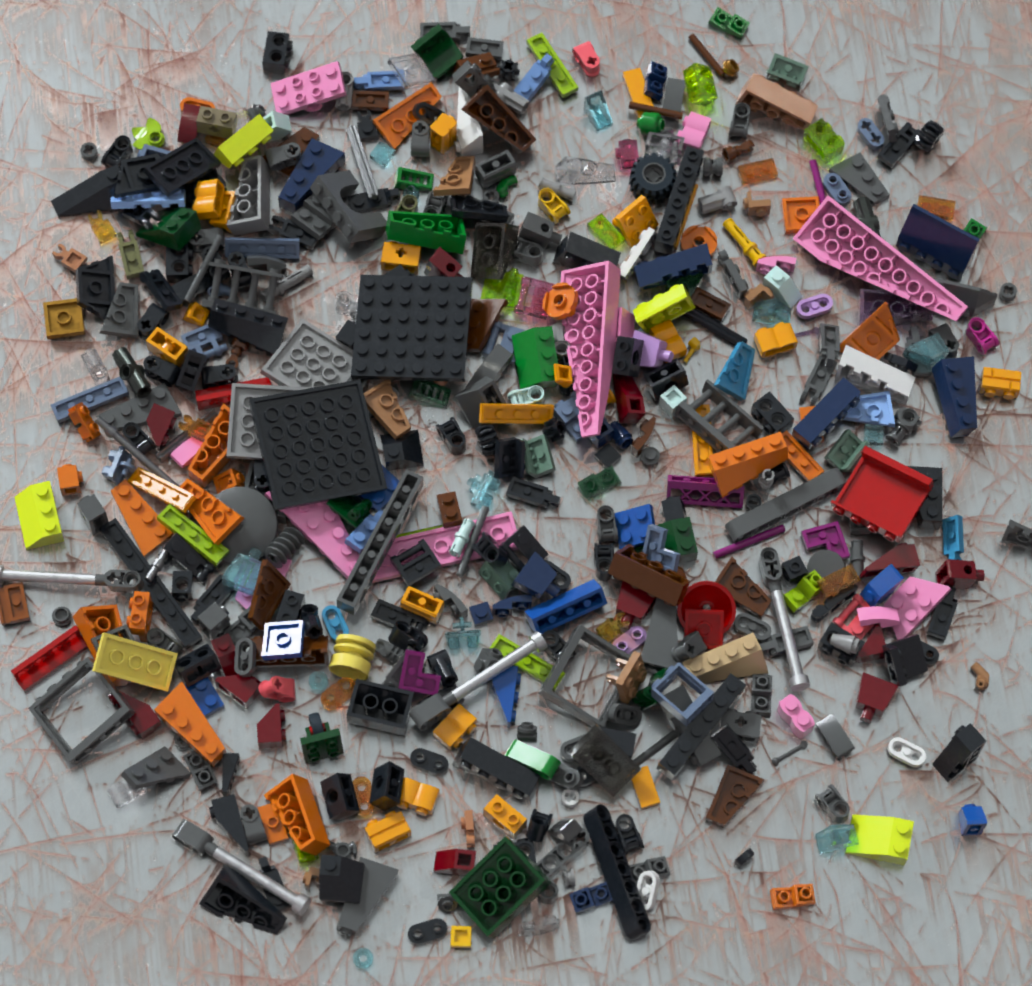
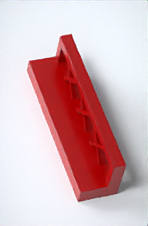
M267 377L238 382L242 384L271 385L270 379ZM232 384L196 390L198 410L221 407L223 403L230 405Z
M75 625L13 668L11 673L15 681L26 693L87 650L88 646Z

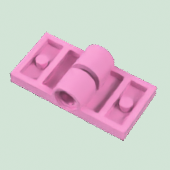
M338 61L270 83L276 112L285 115L304 109L307 112H315L322 108V103L347 95L341 65Z

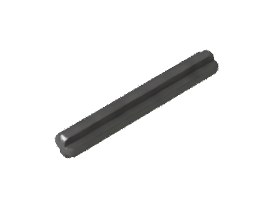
M212 409L159 450L155 454L156 458L160 462L168 459L170 454L183 442L211 425L215 417L218 416L217 412Z

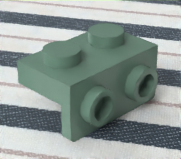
M775 53L766 73L770 75V79L778 82L782 79L787 81L786 85L796 88V86L801 87L809 66Z
M847 429L824 458L834 468L838 467L841 472H850L855 468V462L858 458L862 457L861 451L864 446L868 447L870 443L868 441L862 442L850 429Z
M545 434L528 441L524 438L520 439L525 441L526 447L525 471L534 478L556 470L550 445Z
M485 561L478 571L501 599H505L510 591L516 589L511 584L519 572L509 561L502 567H497Z

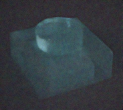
M380 141L370 153V158L385 167L395 155V150Z
M865 424L863 441H868L869 445L882 446L884 426Z

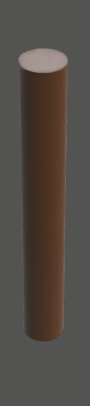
M691 34L688 37L719 77H723L725 72L695 34Z
M631 101L629 103V109L659 113L662 116L680 120L683 118V112Z

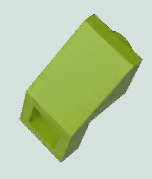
M814 570L804 576L795 588L784 594L785 603L795 613L807 605L828 583Z

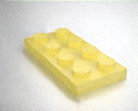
M104 632L100 639L92 671L168 692L178 653Z

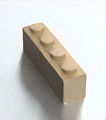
M754 633L682 662V665L704 684L725 680L730 673L737 678L769 673L763 651Z

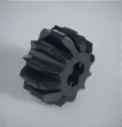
M928 121L916 136L915 144L921 150L930 152L942 137L944 128L937 122Z
M491 423L476 427L475 434L483 455H494L495 440H498L494 426Z

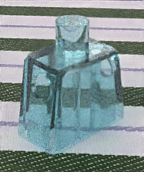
M251 548L248 556L238 553L222 576L223 585L253 596L262 562L259 560L262 552L256 548Z

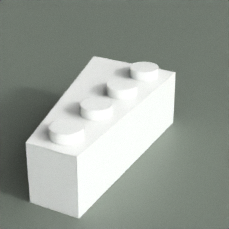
M846 345L839 362L835 380L840 381L844 377L855 387L872 393L890 391L892 400L906 404L916 377Z

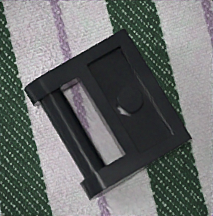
M524 525L500 544L507 552L508 558L519 569V573L525 565L509 547L510 544L514 543L527 560L531 558L534 552L538 553L543 559L549 555Z
M424 539L418 541L417 545L398 556L390 557L391 563L407 586L414 584L441 568L440 562ZM418 552H424V554L418 556L417 558L406 563L405 565L401 564V562L417 554Z

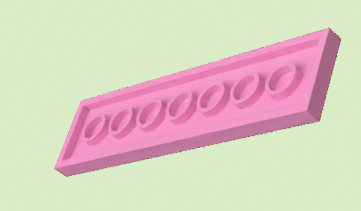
M512 511L486 517L477 542L482 537L483 532L491 535L499 545L517 530ZM461 525L448 528L441 527L395 538L372 583L401 577L391 563L390 557L398 556L417 545L418 541L422 539L426 541L440 562L441 567L461 563L468 543L465 544L460 557H454L449 554V550L455 540L454 535L459 531ZM514 543L510 544L509 547L513 551L518 550ZM474 550L470 561L483 557ZM418 552L417 554L401 562V564L405 565L406 563L412 561L418 556L424 554V552Z

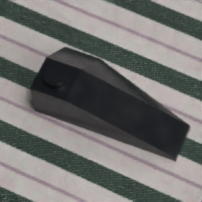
M118 165L98 172L51 200L57 216L67 217L81 215L82 213L93 212V214H97L100 211L117 212L122 210L111 209L110 203L111 196L115 194L120 171Z
M226 864L199 903L215 915L221 917L225 915L234 918V921L251 923L253 927L277 934L287 919L245 877Z

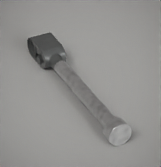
M766 547L761 551L759 559L762 579L765 586L770 588L792 675L789 679L791 690L795 692L803 691L810 687L808 675L803 674L780 584L782 569L778 553L774 548ZM769 557V558H771L772 560H771V561H767V560H765L764 558Z
M0 565V585L4 581L107 586L113 592L124 593L141 591L144 587V581L139 573L132 570H109L105 574L11 570L5 569L4 565ZM132 579H138L136 584L129 585Z
M538 631L534 632L529 636L528 642L442 697L440 693L434 694L414 707L409 713L410 717L421 731L428 729L451 712V705L534 651L540 653L548 646L545 639Z
M183 819L171 835L177 842L198 855L203 856L206 852L292 905L291 910L302 916L310 906V897L303 893L297 895L214 844V838L209 833L188 820Z

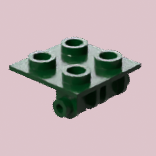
M352 497L329 500L326 503L333 512L339 514L345 519L347 524L354 528L358 527L371 514L369 510L372 507V502L369 499H363L358 503Z
M664 668L651 675L648 686L639 690L632 699L635 704L641 706V712L659 703L651 696V686L657 679L661 680L665 676L668 668Z

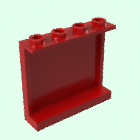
M864 446L861 451L862 457L836 500L831 501L833 512L839 516L845 515L849 517L853 523L857 525L862 524L873 533L878 532L882 534L888 541L900 543L932 490L933 479Z

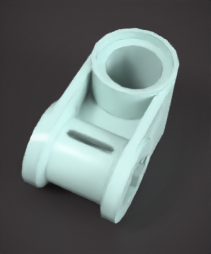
M538 385L513 390L507 394L511 404H544L545 402L544 390ZM533 395H539V396H541V397L538 398V399H533V398H532Z

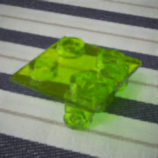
M487 268L481 299H506L508 301L506 307L517 308L524 275L519 274L517 268H511L509 272Z

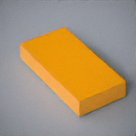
M648 766L629 771L641 810L660 804V799Z

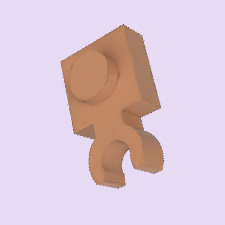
M58 244V248L62 250L61 253L52 252L55 259H62L61 265L76 273L78 267L83 266L88 260L87 256L73 248L68 252L62 244Z
M464 810V817H461V829L466 831L467 848L475 847L472 810Z

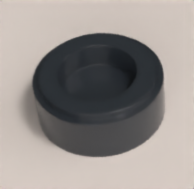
M749 848L737 857L735 861L741 866L753 857L755 853Z

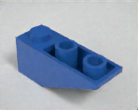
M518 666L509 667L492 680V689L507 728H511V722H515L516 710H513L514 703L518 704L519 692H515L516 685H520L521 673H518Z

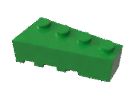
M388 212L386 224L388 240L432 249L441 247L444 251L463 254L466 242L463 219L452 217L449 214Z

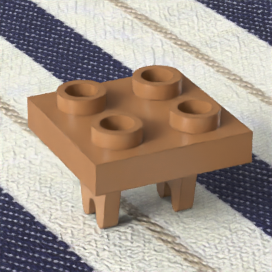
M633 651L628 661L620 658L616 659V666L623 669L619 677L611 674L606 676L607 682L617 687L621 702L626 704L630 702L631 698L633 699L636 696L638 686L644 682L647 676L641 653Z

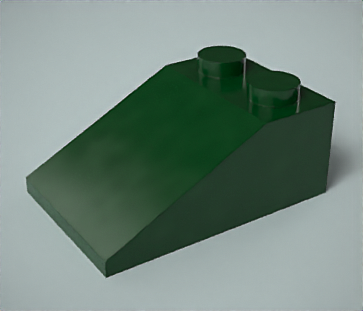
M185 207L170 208L157 211L156 213L159 214L161 220L157 222L151 217L149 221L153 227L147 229L143 225L136 233V236L180 251L201 229V225L196 211Z
M690 517L674 519L656 525L668 529L665 548L681 554L679 563L697 560L698 550ZM644 545L636 547L635 551L637 553L643 552Z

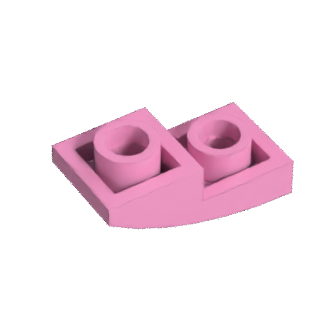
M789 256L758 259L756 271L767 275L777 265L784 272H794L797 258Z
M201 431L190 437L170 454V457L181 468L188 466L204 442L206 435Z
M882 606L857 608L861 627L880 623L881 628L900 624L898 611L895 608Z

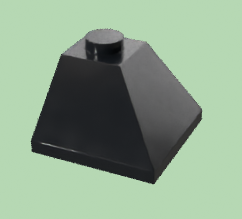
M418 430L409 431L396 440L390 434L380 435L385 468L388 471L424 466Z
M321 855L319 900L360 904L365 864L343 856Z

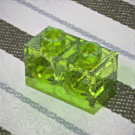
M694 62L683 71L690 103L706 107L718 98L710 66Z
M822 118L804 130L803 139L825 164L843 153L845 145L843 138L833 131L832 126Z

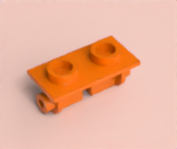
M83 402L68 409V415L73 424H82L77 430L83 440L89 442L101 435L99 426L92 420L89 409Z

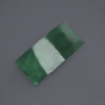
M611 465L595 475L593 473L579 481L578 485L585 497L590 499L616 487L622 482Z

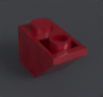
M154 403L146 421L156 447L161 449L162 445L166 446L170 437L167 433L170 428H174L177 418H175L176 414L174 411Z
M280 703L275 704L257 723L259 749L283 747V741H286V729H282V722H285V710H281Z
M463 849L437 851L433 872L465 876L475 867L476 851Z

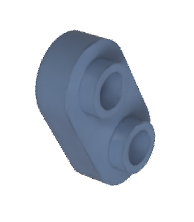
M827 174L823 179V188L842 207L847 206L852 196L850 190L838 174Z

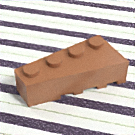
M753 73L742 87L735 105L746 103L749 105L750 111L757 112V110L765 112L769 118H781L783 123L802 130H806L811 124L818 105L814 104L811 100L804 99L794 91H789L781 87L780 84L765 79L764 76Z

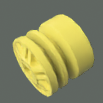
M352 634L338 635L335 641L336 645L333 648L335 654L330 659L329 671L338 677L348 680H367L371 670L369 662L374 659L373 654L376 651V645L361 636Z

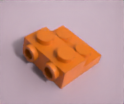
M134 591V596L130 597L129 609H132L131 615L127 616L126 624L132 635H139L141 642H148L147 633L151 628L153 601L150 592Z

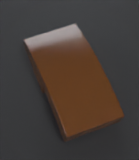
M654 416L650 420L646 419L640 425V437H637L632 443L631 453L636 458L647 447L652 438L656 422Z

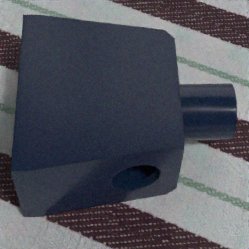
M536 552L533 553L511 584L513 587L537 599H540L544 592L555 598L561 589L552 582L557 575L556 571Z

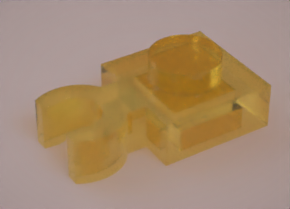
M97 210L98 218L93 219L89 214L88 219L93 225L91 229L99 243L102 244L117 235L109 220H103L102 213Z
M618 613L614 619L608 618L595 630L601 638L612 643L622 635L620 628L628 627L630 622L624 621L622 623L621 618L625 614Z

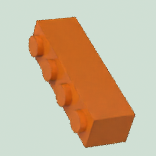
M781 432L708 456L710 470L722 498L727 496L730 491L742 487L750 479L754 480L759 477V474L765 469H772L788 459V447Z

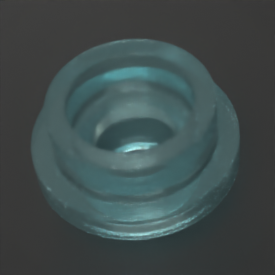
M315 671L309 676V685L314 690H323L328 685V677L322 671ZM321 678L322 681L320 683L315 682V679Z
M360 948L355 951L353 962L358 968H368L373 963V954L367 948ZM361 956H366L367 960L365 962H361L359 958Z

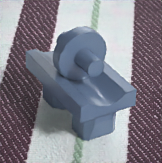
M119 446L118 450H110L108 459L113 463L111 466L103 467L101 473L105 478L118 485L122 482L123 477L127 476L128 472L133 473L135 471V466L132 465V455L123 446Z

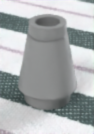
M833 633L830 645L850 655L852 653L857 654L860 639L852 635Z

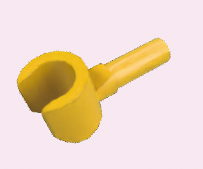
M693 337L688 342L691 349L684 358V363H687L692 354L700 349V341L696 337Z

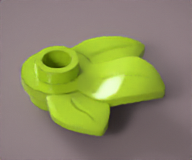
M148 118L146 127L132 128V134L136 139L133 147L142 150L144 144L160 148L165 143V137L161 133V125L152 118Z

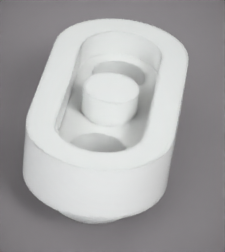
M900 737L893 738L889 742L888 753L893 758L914 768L924 764L926 753L921 747ZM894 747H899L901 751H895ZM912 756H917L919 760H913Z
M644 871L638 879L637 888L645 910H651L656 903L660 878L655 871Z

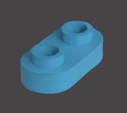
M329 605L325 607L322 611V620L330 638L335 642L337 632L349 634V629L337 606ZM330 615H334V616H335L334 619H329L328 617H329Z

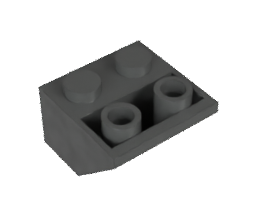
M487 376L455 395L471 428L487 424L479 422L480 403L506 404L495 381Z

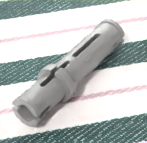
M307 264L284 279L277 281L275 296L284 294L285 290L313 275L311 267ZM268 288L260 291V295L265 302L267 300Z

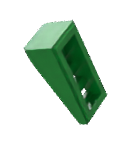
M398 167L395 173L394 188L432 192L434 174ZM424 179H427L426 185L423 184Z

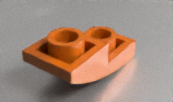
M798 884L792 887L772 888L770 890L773 910L803 907L816 903L813 884Z

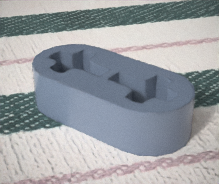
M861 119L857 126L858 134L871 150H880L884 144V136L871 119ZM863 125H864L865 127L869 126V129H868V130H867L866 128L862 129V126H863ZM873 138L875 141L879 140V143L877 144V142H872Z

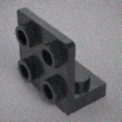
M918 634L882 646L892 683L901 687L907 685V678L928 671Z

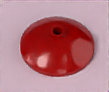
M700 581L690 585L683 602L677 607L678 618L683 628H685V609H703L704 605H709L710 609L724 610V633L727 632L736 616V604L730 591L714 581Z

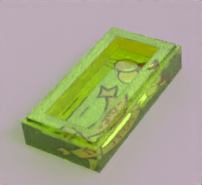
M602 213L587 223V227L605 246L616 249L625 242V238Z

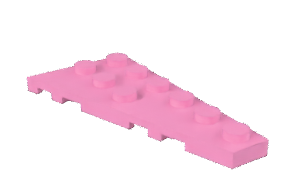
M270 491L264 494L265 497L272 501ZM328 501L279 510L348 579L359 558V554L344 543L349 534L339 514L333 512L326 504Z

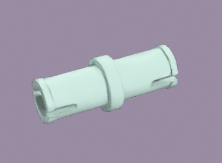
M466 518L463 520L459 531L454 535L455 540L449 550L450 555L454 557L461 556L465 544L470 540L469 535L475 525L474 521Z

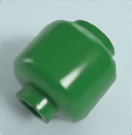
M644 112L641 118L637 119V128L642 135L658 136L664 130L665 120L659 113Z

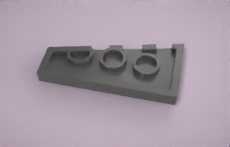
M163 383L152 388L149 395L143 398L136 396L96 417L100 416L109 425H114L118 431H121L128 422H134L140 426L147 425L146 420L154 403L174 411L175 417L182 416V413L166 384Z

